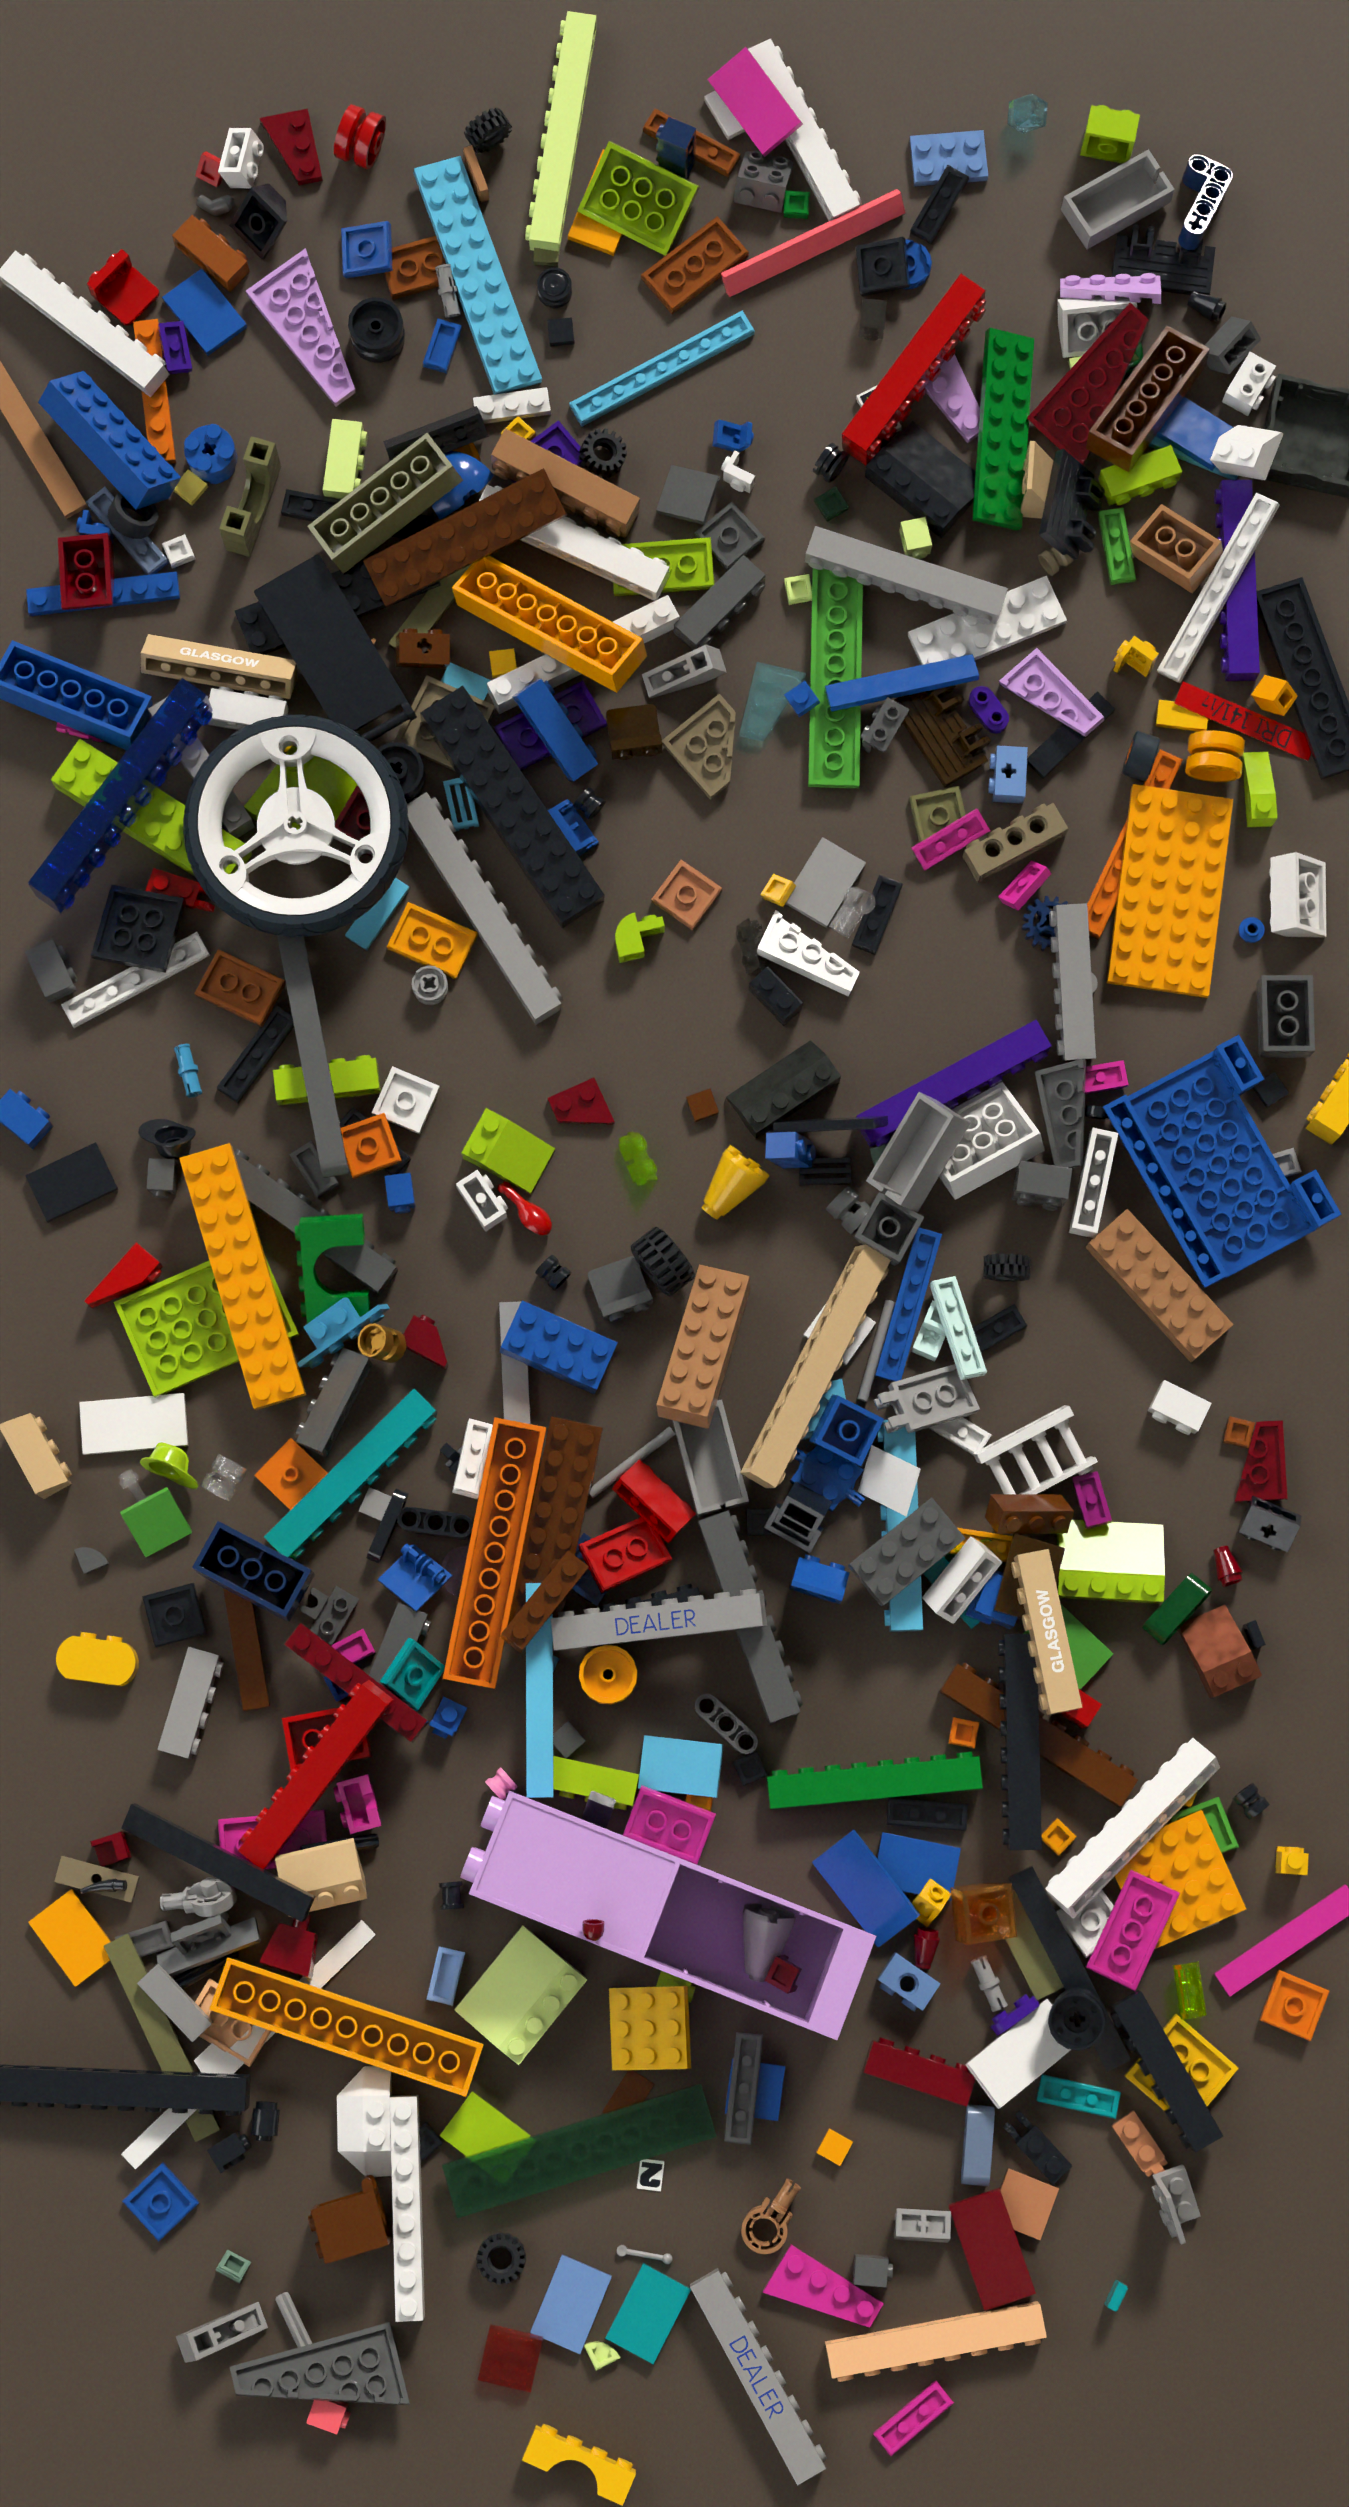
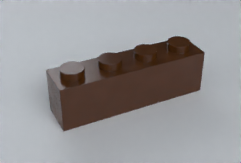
M568 1550L504 1629L500 1637L519 1653H522L585 1574L589 1566Z

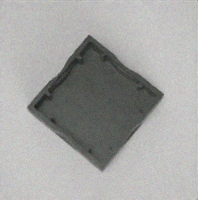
M1278 373L1273 385L1264 429L1282 432L1283 437L1266 480L1349 498V389L1328 387L1311 380Z

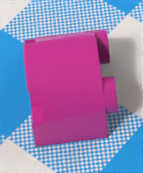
M368 1774L338 1782L337 1786L333 1787L337 1803L342 1801L345 1811L340 1813L343 1827H349L350 1834L381 1826V1819L377 1810L378 1805Z

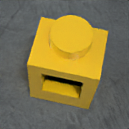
M1277 1846L1275 1873L1308 1875L1309 1854L1304 1853V1848Z

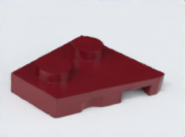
M591 1078L547 1098L558 1123L615 1124L595 1078Z

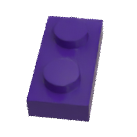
M184 322L159 323L158 331L164 361L166 362L165 368L168 373L192 372Z

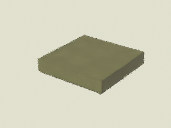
M959 786L909 796L919 843L966 815Z

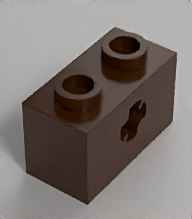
M412 628L403 629V632L397 634L396 667L446 669L450 665V634H443L442 630L436 629L428 630V633H418L417 629ZM421 643H423L425 648H428L425 653H422V649L417 648Z

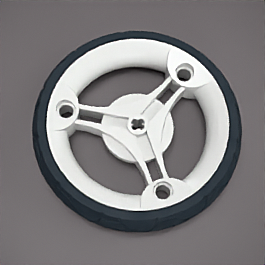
M283 715L263 719L243 727L222 741L209 754L195 775L189 789L184 810L183 834L185 850L192 871L205 893L221 910L240 923L264 933L277 936L307 937L331 932L350 924L368 912L383 897L397 876L404 859L409 834V818L406 799L397 775L381 752L368 740L352 729L329 719L307 715ZM288 746L297 747V751L293 755L284 754V750ZM314 756L329 760L345 770L362 791L369 809L370 834L360 841L336 829L334 816L328 803L318 793L307 789L303 764L307 763ZM271 759L274 763L280 765L279 790L270 796L261 807L257 819V833L247 843L233 851L224 846L222 837V816L227 798L236 783L249 770ZM297 766L299 787L288 788L286 767ZM296 822L300 824L301 828L296 830V828H292L291 824ZM333 838L353 847L351 856L330 847ZM262 844L266 851L247 864H244L242 857ZM368 853L373 856L371 862L361 863L359 861L360 856ZM321 855L349 864L352 874L345 881L325 893L307 898L292 899L274 896L259 890L249 883L248 875L259 866L271 860L277 859L283 863L299 865L314 861ZM229 864L238 865V870L234 874L225 872Z

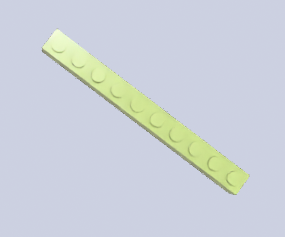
M567 11L566 21H561L560 36H563L562 43L557 44L556 58H559V64L553 67L552 81H555V87L550 88L548 103L552 104L551 111H546L544 125L548 126L547 134L543 133L541 138V149H544L543 157H538L537 171L540 172V177L534 180L533 194L536 195V200L530 204L529 217H532V224L527 225L525 240H529L530 250L533 251L534 248L560 252L597 30V15Z

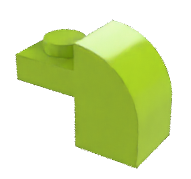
M634 912L620 921L615 933L616 950L620 963L644 958V947L641 938L665 932L662 916L649 915L643 917L642 921L637 922Z

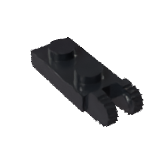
M1018 2111L1015 2114L1016 2118L1022 2125H1025L1028 2131L1020 2137L1011 2124L1006 2122L1003 2127L1014 2138L1015 2144L1054 2185L1072 2167V2164L1036 2125H1032Z

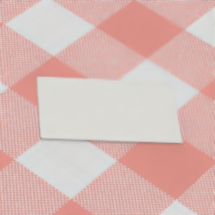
M871 1445L858 1492L907 1517L921 1469Z

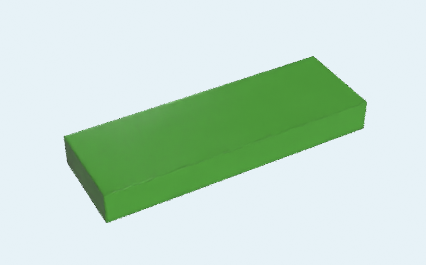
M1124 508L1099 511L1098 519L1110 585L1135 582L1136 575Z

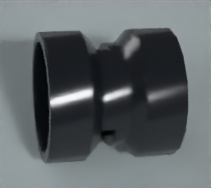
M552 1254L538 1267L535 1273L541 1279H546L548 1286L555 1291L568 1279L572 1272L567 1267H562L559 1264V1260Z
M1254 1783L1246 1786L1232 1798L1237 1805L1243 1807L1244 1814L1249 1820L1270 1805L1265 1797H1261L1258 1794V1788Z

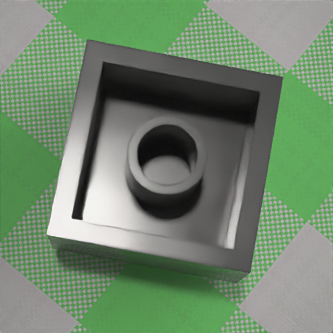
M1021 1160L1015 1171L1011 1200L1017 1201L1018 1205L1031 1207L1032 1204L1043 1205V1209L1051 1211L1063 1208L1068 1200L1072 1168Z

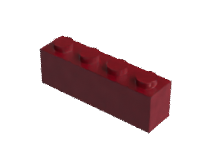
M879 2037L878 2042L871 2041L862 2070L864 2073L967 2107L975 2077L966 2065L956 2062L955 2067L945 2064V2058L933 2054L928 2059L919 2056L920 2050L905 2045L904 2050L893 2047L894 2041Z

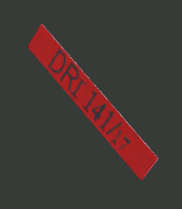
M1182 682L1174 704L1306 761L1309 760L1311 751L1304 733L1189 683Z

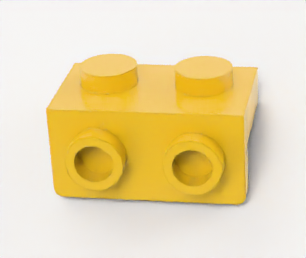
M1133 636L1130 642L1125 640L1116 653L1118 654L1113 660L1116 662L1113 671L1118 673L1124 664L1127 663L1147 677L1153 669L1159 653L1156 652V648L1147 641L1142 642L1136 636Z

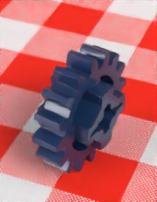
M1045 896L1043 903L1036 899L1034 902L1035 908L1029 905L1027 907L1029 914H1024L1022 918L1023 921L1028 922L1022 925V930L1028 931L1025 939L1032 938L1034 940L1032 943L1033 948L1040 944L1042 952H1044L1046 947H1050L1051 950L1050 939L1055 937L1054 927L1052 928L1050 925L1044 926L1046 920L1050 923L1049 912L1051 910L1049 909H1053L1055 905L1068 904L1067 901L1059 904V897L1057 896L1053 902L1050 901L1048 896ZM1037 914L1039 923L1033 926V918Z

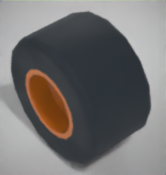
M1137 731L1126 756L1123 774L1138 780L1147 781L1158 752L1160 739Z

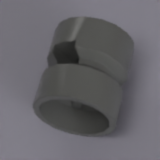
M848 1186L827 1206L826 1211L835 1220L841 1219V1226L850 1235H853L860 1227L870 1206L865 1201L859 1202V1195Z

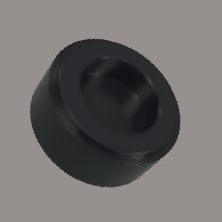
M1085 1107L1086 1117L1109 1119L1103 1107Z

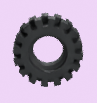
M491 108L488 112L486 110L483 111L481 116L477 115L474 121L471 120L469 122L470 126L465 128L464 135L476 153H484L485 150L489 152L492 147L495 149L498 147V143L502 144L504 138L509 137L508 133H511L512 125L501 109Z
M605 428L602 433L600 429H596L594 433L590 432L579 450V461L583 460L581 463L582 468L587 466V471L590 473L591 471L595 472L594 475L596 476L601 474L602 479H606L608 475L609 477L614 476L615 473L619 472L627 456V451H624L626 444H621L623 438L621 436L615 438L616 432L612 431L611 434H608V429ZM597 446L607 448L611 452L612 458L609 461L600 460L594 454V448Z
M988 1254L984 1256L983 1278L1005 1282L1029 1280L1031 1257L1022 1256L1021 1254Z
M499 2232L494 2235L492 2234L482 2242L478 2250L477 2267L483 2278H487V2281L491 2283L494 2282L497 2285H501L502 2283L508 2284L513 2280L515 2281L522 2273L526 2263L524 2246L516 2236L513 2237L510 2233L504 2234ZM497 2248H505L512 2255V2262L505 2269H498L491 2262V2254Z

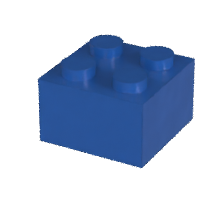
M832 1394L809 1442L855 1465L861 1466L884 1418L838 1395Z

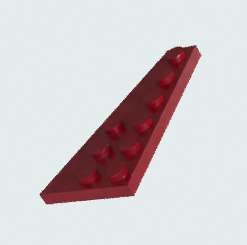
M1131 302L1027 417L1060 450L1065 449L1083 466L1090 453L1086 449L1089 431L1117 394L1150 321Z

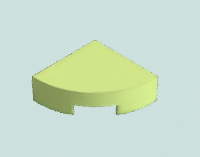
M594 2341L584 2344L596 2371L620 2359L619 2353L607 2343Z

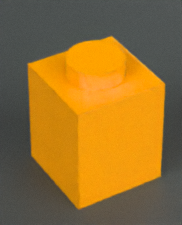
M1267 675L1263 676L1251 694L1261 710L1285 716L1298 697L1288 681Z

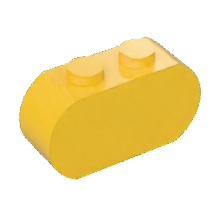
M81 1632L80 1637L71 1636L59 1646L56 1654L58 1670L65 1678L71 1680L125 1686L134 1679L138 1672V1655L133 1647L127 1643H122V1637L107 1636L106 1640L96 1639L97 1634Z

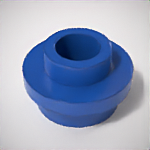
M1249 917L1241 922L1238 931L1240 937L1245 942L1255 943L1263 937L1265 929L1259 919ZM1248 926H1254L1256 933H1250Z

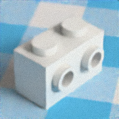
M229 128L218 173L230 188H251L258 175V165L264 148L263 143L252 128Z
M1249 352L1228 387L1222 402L1246 416L1250 414L1252 409L1257 411L1264 399L1261 396L1264 388L1269 390L1276 378L1273 375L1276 366Z
M476 1170L456 1183L458 1191L485 1232L507 1218L505 1210L508 1207L501 1196L496 1198L491 1190L494 1186L486 1174L482 1176Z

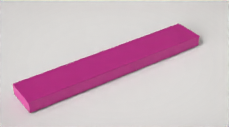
M1344 1884L1213 1973L1229 1997L1348 1917V1886Z

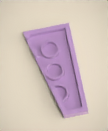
M1144 273L1141 276L1130 277L1128 274H1118L1115 277L1093 275L1090 278H1080L1079 276L1071 275L1065 279H1060V298L1092 300L1095 298V295H1100L1102 299L1107 301H1115L1119 297L1130 298V302L1138 303L1141 302V298H1151L1152 303L1161 304L1160 276L1152 273Z
M954 354L949 362L944 361L940 366L941 372L934 382L929 381L925 388L929 397L964 440L969 443L978 436L980 407Z
M1038 648L999 680V684L1085 737L1104 721V716Z

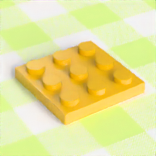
M688 1986L609 1988L612 2071L691 2068Z
M1175 2014L1163 2030L1203 2101L1208 2106L1239 2068L1180 2016ZM1138 2058L1124 2076L1162 2110L1168 2109L1163 2099L1158 2101L1150 2087L1154 2083L1149 2075L1145 2077L1137 2064L1140 2061V2058Z

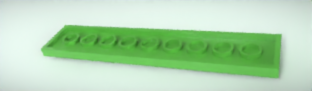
M812 568L810 688L819 699L820 704L810 710L808 787L859 788L861 705L831 712L825 686L861 678L863 584L849 576L845 578L836 576L832 571L824 568L822 570Z

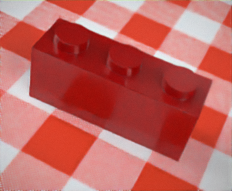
M640 1459L619 1478L612 1488L668 1543L696 1515L691 1506L686 1501L680 1499L673 1492L672 1488L658 1478L651 1467L644 1464Z

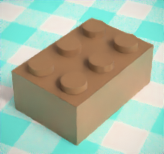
M1162 504L1130 541L1135 558L1192 594L1214 569L1223 553L1220 540Z

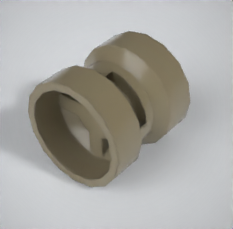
M1054 547L1050 551L1045 550L1038 555L1041 566L1050 576L1056 574L1060 567L1067 566L1073 562L1069 555H1062Z

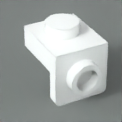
M734 451L732 456H727L721 468L724 471L723 481L729 483L733 489L739 492L746 491L750 493L755 483V475L736 467L739 462V452Z

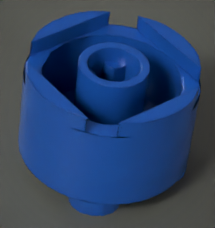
M219 425L201 426L191 432L184 441V454L189 469L201 480L210 482V484H218L226 481L233 475L238 459L232 437Z

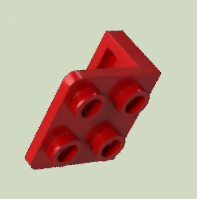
M123 249L117 254H112L108 258L106 265L100 271H95L87 283L91 296L125 326H129L160 294L158 288L132 266L129 255Z

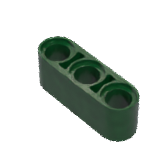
M1190 1573L1149 1617L1142 1628L1162 1646L1165 1645L1208 1598L1212 1589L1195 1574Z

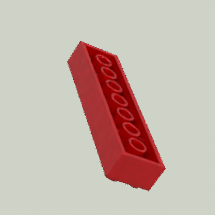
M962 273L958 276L843 431L842 449L866 466L881 450L880 447L886 440L889 442L897 431L895 428L900 420L904 422L912 411L911 405L915 400L919 402L927 390L925 388L929 381L934 382L941 372L940 366L944 361L949 362L956 352L955 346L959 341H965L971 331L969 327L974 321L979 322L986 311L984 309L986 304L985 289Z

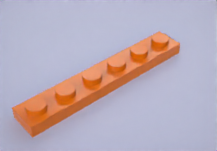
M151 319L133 322L135 340L137 339L148 349L146 352L151 356L157 354L164 360L158 331L159 320ZM165 379L151 397L142 391L147 440L169 464L176 463L167 382Z

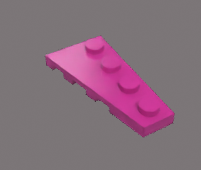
M792 2244L788 2247L762 2291L765 2294L869 2328L884 2304Z

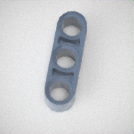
M968 2104L966 2107L961 2184L989 2186L995 2118L994 2106Z

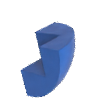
M458 451L444 453L463 481L432 505L439 519L446 517L461 507L466 499L482 490L493 478V473L476 458Z

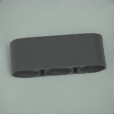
M703 1694L697 1698L695 1702L696 1713L740 1754L747 1755L755 1751L758 1745L757 1736L716 1697L711 1694ZM703 1699H710L714 1703V1710L709 1714H705L699 1709V1703ZM723 1717H729L733 1720L734 1727L729 1732H724L719 1728V1720ZM742 1735H749L753 1739L751 1749L743 1750L740 1748L738 1740Z

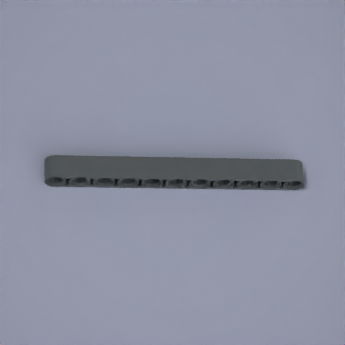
M277 936L323 1178L348 1174L349 1169L305 937Z

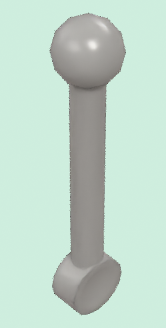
M625 2245L617 2247V2254L619 2256L628 2254L661 2260L664 2264H670L673 2260L672 2255L669 2253L659 2255L627 2249Z

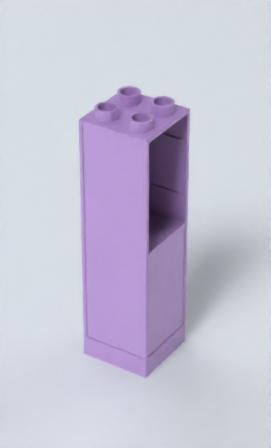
M509 1791L505 1801L494 1796L491 1797L480 1826L493 1831L486 1851L476 1847L471 1848L460 1878L473 1883L469 1892L470 1895L838 2040L876 1939L875 1935ZM762 1904V1908L767 1909L774 1906L795 1914V1924L781 1955L789 1957V1962L802 1968L795 1983L798 1986L795 1992L787 1994L766 1981L749 1979V1974L745 1973L744 1905ZM598 1919L605 1922L604 1933L599 1940L592 1941L583 1935L582 1924L584 1920Z

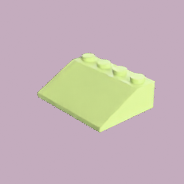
M522 1925L454 2010L493 2045L519 2065L585 1984L587 1979Z

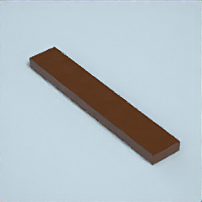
M223 1588L243 1711L270 1707L254 1605Z

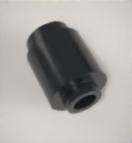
M256 2101V2108H253L251 2135H256V2141H272V2136H278L280 2109H277L278 2102Z

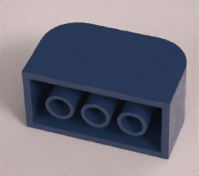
M217 1521L192 1567L199 1575L289 1622L315 1576L311 1569Z

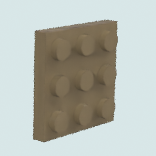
M426 675L411 706L417 718L402 724L394 742L407 744L413 747L421 757L455 771L422 723L420 712L457 688ZM470 695L489 723L495 712V705Z

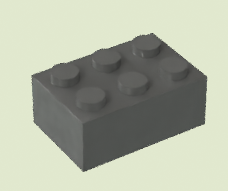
M1261 975L1256 982L1258 1058H1310L1315 1052L1313 975Z

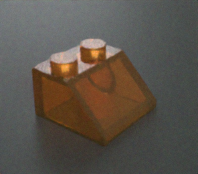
M978 1883L950 1887L956 1941L971 1945L1017 1937L1012 1883Z

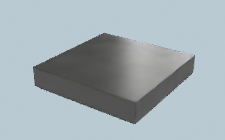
M671 465L656 509L657 513L705 525L720 481L719 476Z
M733 502L729 503L694 533L696 538L711 537L712 556L726 571L743 555L746 557L765 541L762 533Z

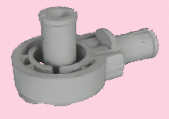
M208 1877L201 1882L186 1887L183 1892L162 1894L160 1906L163 1911L184 1909L186 1914L195 1913L202 1917L220 1914L227 1921L229 1918L227 1910L236 1903L237 1894L233 1886L220 1879Z

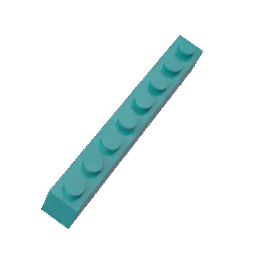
M413 1389L264 1538L282 1555L293 1560L298 1559L305 1552L306 1549L303 1546L310 1540L316 1541L324 1533L323 1527L329 1521L334 1523L343 1514L341 1509L348 1502L353 1504L362 1495L360 1490L366 1484L371 1486L381 1476L379 1471L385 1465L390 1467L400 1457L397 1453L404 1446L408 1449L418 1439L416 1434L422 1428L427 1430L435 1423L437 1419L434 1416L438 1414L437 1411Z

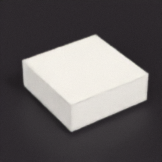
M185 534L162 543L172 569L195 560Z

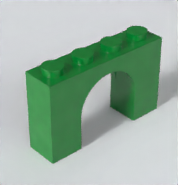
M348 1214L301 1217L299 1225H295V1239L300 1241L301 1251H297V1265L302 1266L303 1276H299V1290L305 1294V1301L301 1302L302 1317H306L308 1324L345 1297H348L358 1315L362 1317L371 1310L369 1290L336 1291L326 1287L316 1274L315 1262L318 1256L329 1248L364 1245V1215Z

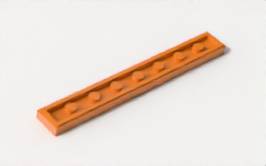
M1160 749L1155 758L1151 773L1143 786L1169 789L1183 759ZM1127 820L1087 903L1089 935L1096 939L1100 938L1117 902Z

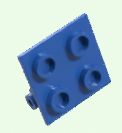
M405 1544L401 1549L403 1555L378 1578V1581L417 1612L452 1577V1574L416 1545Z

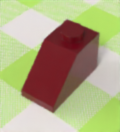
M414 1315L403 1334L406 1340V1349L446 1370L448 1362L439 1331L434 1326L435 1321L425 1315H421L420 1318Z

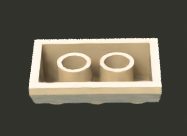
M29 1413L0 1424L3 1436L36 1495L46 1499L72 1484L68 1478L72 1476V1473L65 1462L60 1463L56 1454L60 1453L53 1439L48 1441L44 1434L47 1427L40 1416L36 1418L33 1414Z
M354 1838L275 1856L279 1878L316 1896L309 1912L367 1899L365 1876Z

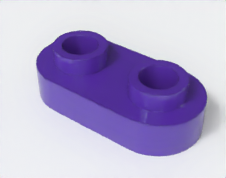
M978 686L970 692L968 699L970 708L987 731L991 733L1003 732L1009 722L1007 711L988 687ZM984 695L986 700L979 701L977 696ZM998 715L1001 720L996 722L992 719V716Z
M1025 1994L1013 2003L1015 2008L1010 2012L1006 2013L1003 2010L992 2018L994 2023L990 2027L996 2036L1008 2030L1040 2006L1034 1995L1028 1997Z

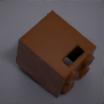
M367 2175L362 2180L361 2186L363 2191L317 2204L311 2209V2213L308 2216L309 2225L312 2232H317L319 2240L315 2243L319 2259L324 2258L325 2264L387 2246L392 2241L379 2188L373 2175Z

